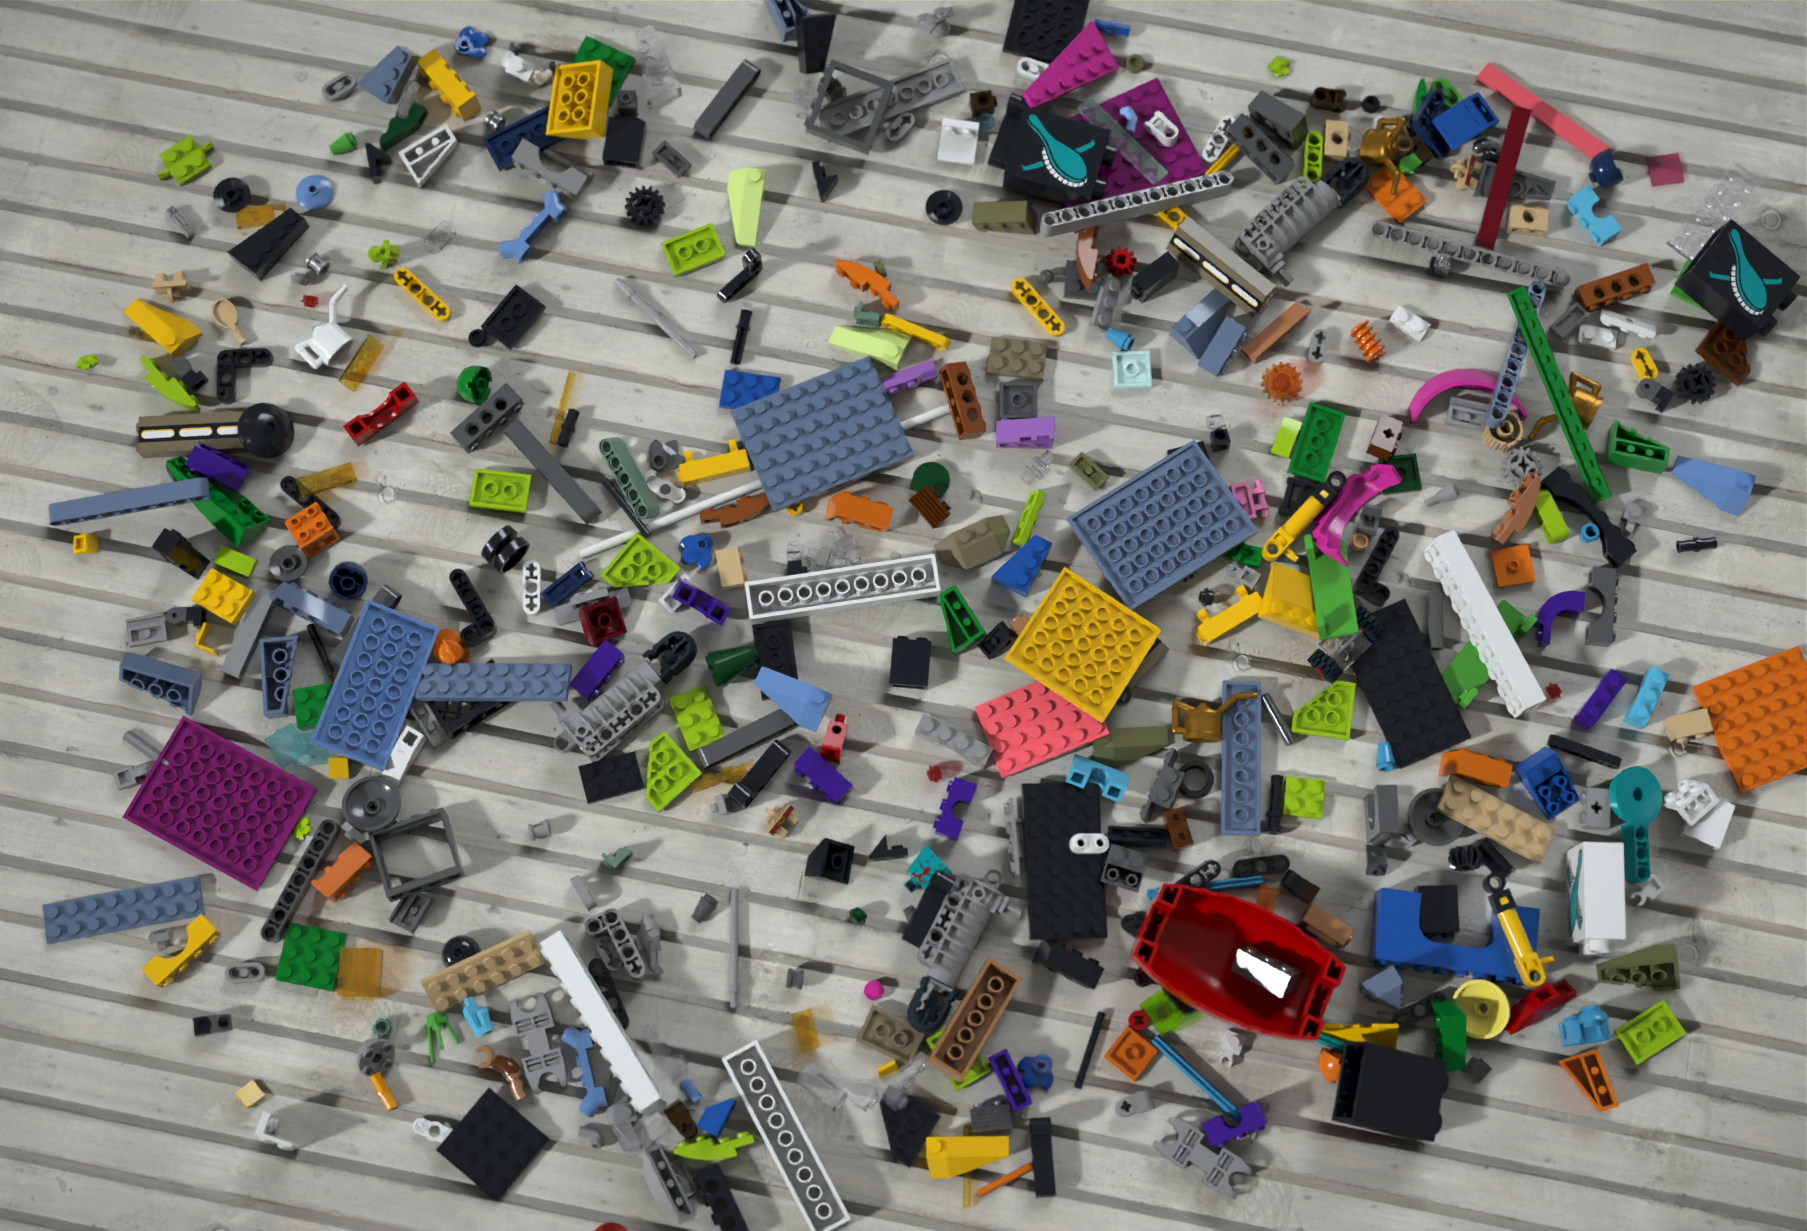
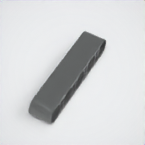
M747 59L743 60L697 119L693 129L707 139H711L758 79L761 69Z
M385 584L371 601L395 609L402 598V594ZM359 618L330 656V660L338 666H341Z

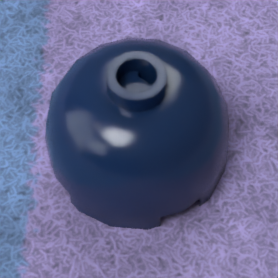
M1608 150L1601 151L1592 158L1589 166L1590 173H1588L1592 183L1597 182L1599 186L1605 188L1616 186L1624 180L1620 168L1617 169L1613 162L1615 159Z
M341 562L331 571L328 584L336 597L349 601L352 598L361 597L365 593L368 584L367 573L356 562Z

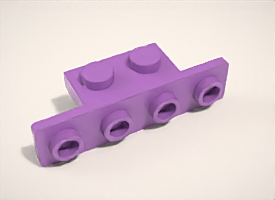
M933 360L881 377L880 380L887 395H894L902 390L914 388L919 384L938 378V373Z

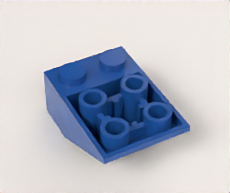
M1479 92L1465 98L1432 120V123L1452 150L1487 134L1500 122Z
M1543 747L1514 766L1521 783L1548 820L1580 800L1555 751Z

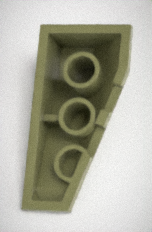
M1167 726L1109 728V736L1091 743L1093 761L1113 769H1118L1170 745Z
M1675 944L1651 946L1596 964L1598 982L1616 985L1634 984L1637 988L1647 986L1653 987V990L1657 991L1681 989Z

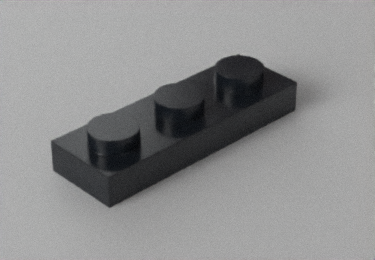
M1108 826L1109 845L1167 847V829Z

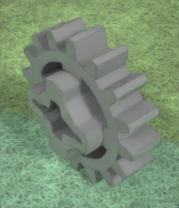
M1519 447L1518 451L1513 448L1511 453L1507 452L1505 455L1506 459L1501 461L1504 466L1500 470L1505 471L1502 477L1509 478L1508 484L1514 482V487L1516 488L1518 484H1521L1522 478L1529 472L1539 476L1542 475L1543 472L1540 469L1543 468V465L1538 463L1541 457H1535L1536 451L1531 454L1530 448L1523 451V447ZM1517 457L1516 462L1510 464L1511 460Z

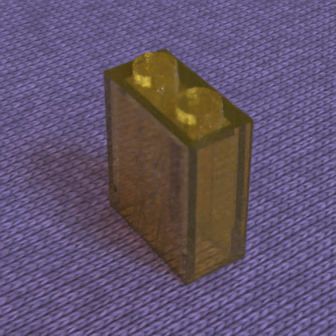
M340 947L337 995L343 996V1000H355V997H363V1001H374L375 997L380 998L384 950L380 948Z

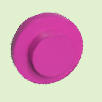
M870 981L865 985L864 993L869 1000L876 1001L883 996L884 988L880 982Z

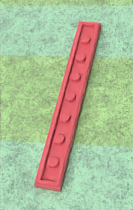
M1487 63L1476 79L1513 105L1531 109L1530 116L1589 158L1592 159L1599 152L1609 148L1605 143L1490 63Z

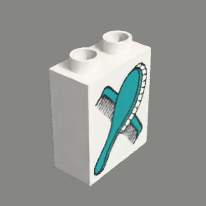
M1582 842L1565 852L1566 945L1579 946V956H1603V953L1613 952V944L1626 939L1624 843Z

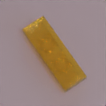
M368 334L338 381L349 390L355 392L385 345Z
M351 462L296 478L302 498L357 481Z
M746 765L735 768L731 766L725 767L720 770V773L715 775L713 773L705 774L702 776L703 779L690 783L691 789L696 793L745 776L748 773Z

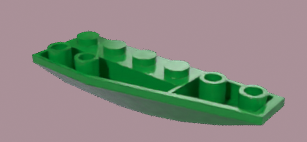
M181 456L166 461V465L176 481L207 478V475L201 472L191 471L189 466L185 465L187 460ZM209 480L210 499L193 502V504L213 526L237 547L252 542L270 524L271 519L245 496L237 491L227 489L224 486L225 484L219 481Z

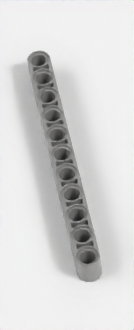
M1221 171L1048 212L1041 218L1040 233L1045 237H1052L1225 196L1230 192L1233 176L1227 171Z
M1376 220L1371 225L1372 234L1379 239L1526 279L1540 281L1556 287H1566L1570 282V275L1565 270L1383 220ZM1378 224H1382L1385 227L1381 234L1374 232V228ZM1396 229H1400L1403 232L1402 236L1398 239L1392 236L1393 231ZM1414 234H1418L1421 237V240L1416 244L1410 241L1411 236ZM1431 239L1439 241V245L1436 248L1429 247L1428 244ZM1455 244L1457 250L1454 253H1448V245ZM1473 249L1475 255L1472 258H1466V250ZM1486 254L1493 255V260L1490 263L1483 262V257ZM1504 259L1511 260V265L1508 268L1501 266V262ZM1522 264L1529 265V270L1526 273H1521L1519 270ZM1540 269H1547V275L1544 278L1538 277ZM1558 274H1565L1566 278L1562 283L1556 282Z

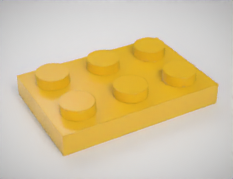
M211 568L190 600L236 626L256 593Z

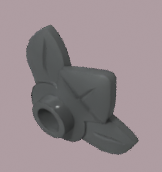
M655 439L649 447V452L652 456L650 466L656 472H663L667 468L677 469L679 464H683L685 461L684 456L678 455L677 440L668 441L662 445L660 441ZM661 460L663 464L658 466L656 465L657 461Z

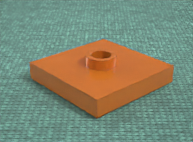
M1528 544L1491 550L1489 552L1497 589L1536 581Z

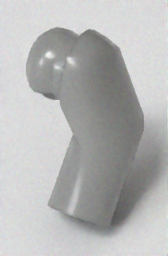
M579 1127L578 1136L589 1138L592 1144L591 1147L594 1150L601 1149L604 1145V1139L600 1132L593 1128Z

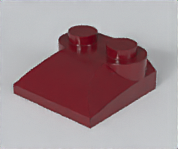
M616 596L591 605H584L579 610L580 622L590 645H597L604 642V640H609L627 632Z

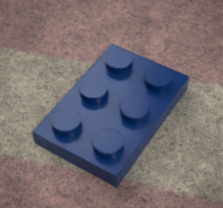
M725 370L719 407L736 409L779 392L781 377Z

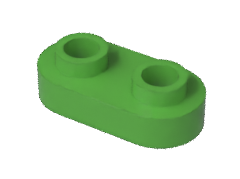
M1440 77L1433 80L1430 91L1436 90L1437 87L1442 89L1445 97L1443 106L1446 109H1450L1462 101L1461 94L1445 78ZM1449 100H1453L1455 104H1451Z

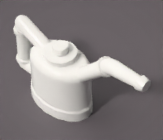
M346 284L342 285V288L330 300L329 323L315 327L312 338L295 345L297 354L301 355L310 364V367L318 369L323 363L327 366L336 364L348 353L354 344V339L337 324L338 301L349 289ZM310 347L319 358L314 359L306 351V348Z

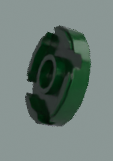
M923 463L913 473L912 484L916 493L925 485L928 488L932 486L938 492L936 497L940 498L949 488V473L939 463Z

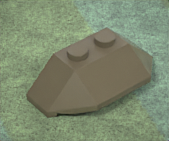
M1003 515L987 517L949 534L935 544L934 549L942 564L970 570L1001 556L1011 531Z

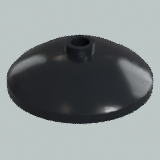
M254 404L247 408L239 418L237 425L239 440L248 452L257 457L265 459L276 458L284 454L293 443L294 426L292 420L283 409L274 404ZM268 424L272 426V430L267 428Z

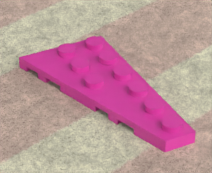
M1093 21L1078 34L1022 94L1029 107L1035 109L1119 68Z

